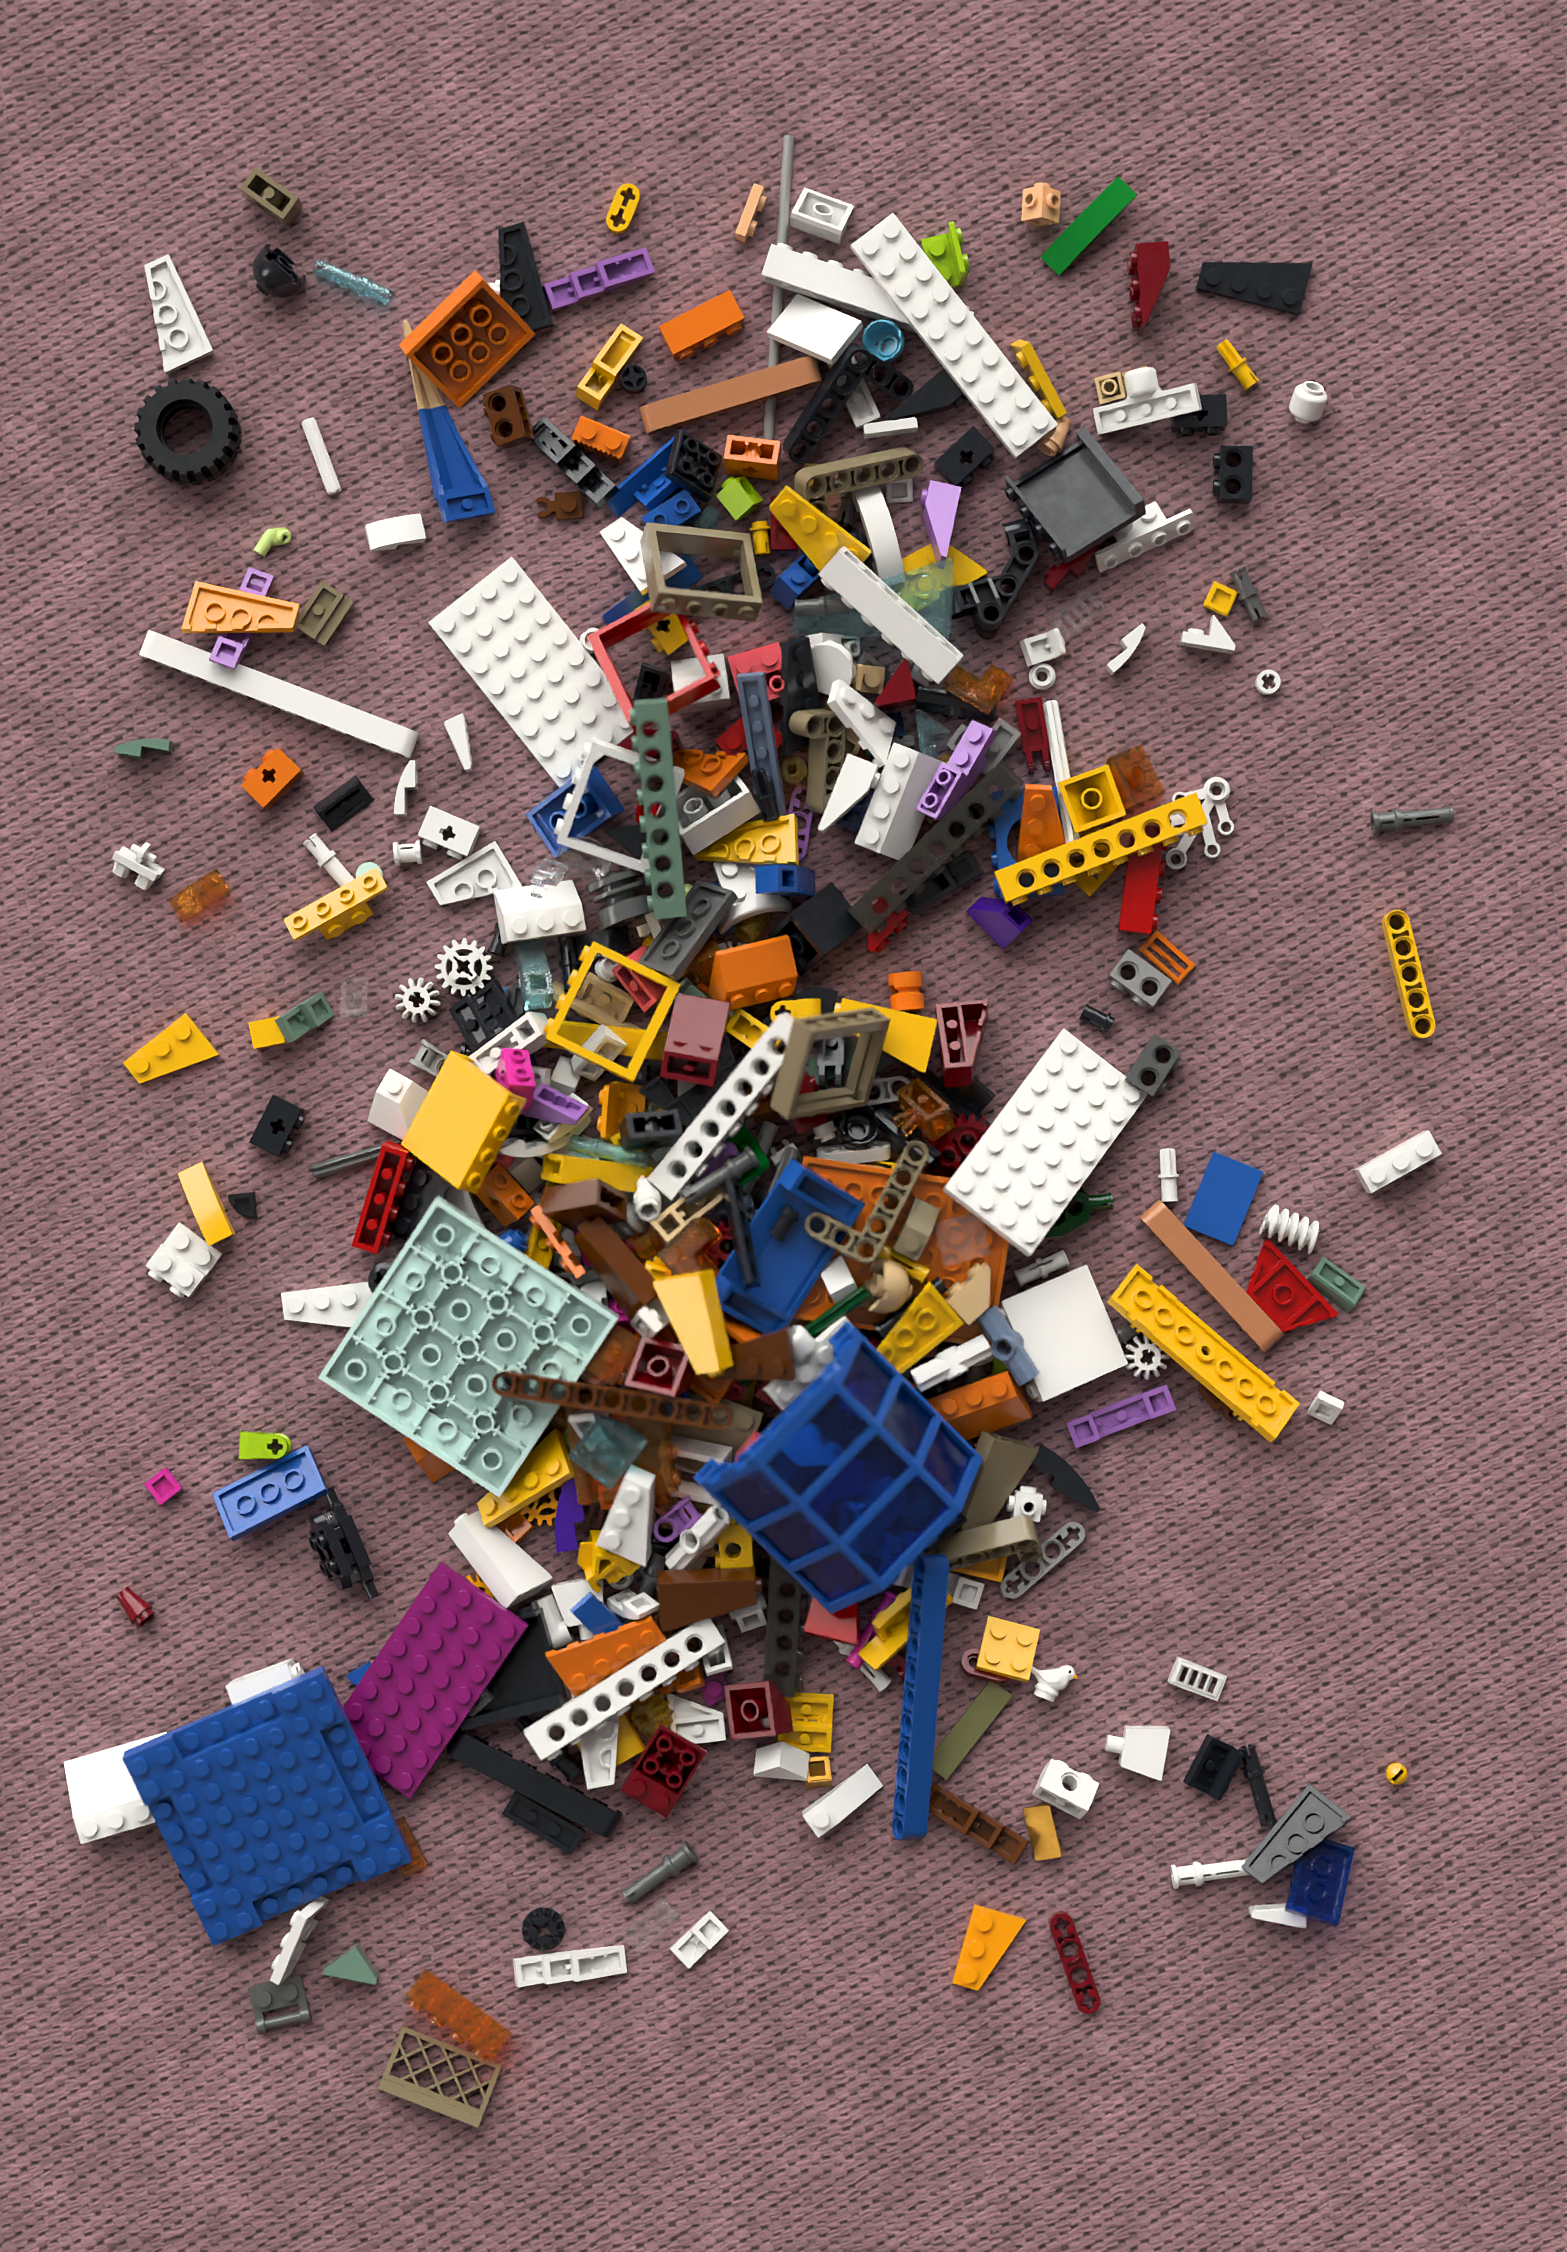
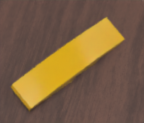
M699 982L697 986L710 999H713L708 991L709 987ZM741 1008L730 1010L726 1032L752 1049L769 1027ZM779 1039V1040L777 1041V1043H776V1048L778 1047V1045L780 1044V1042H781L782 1040Z

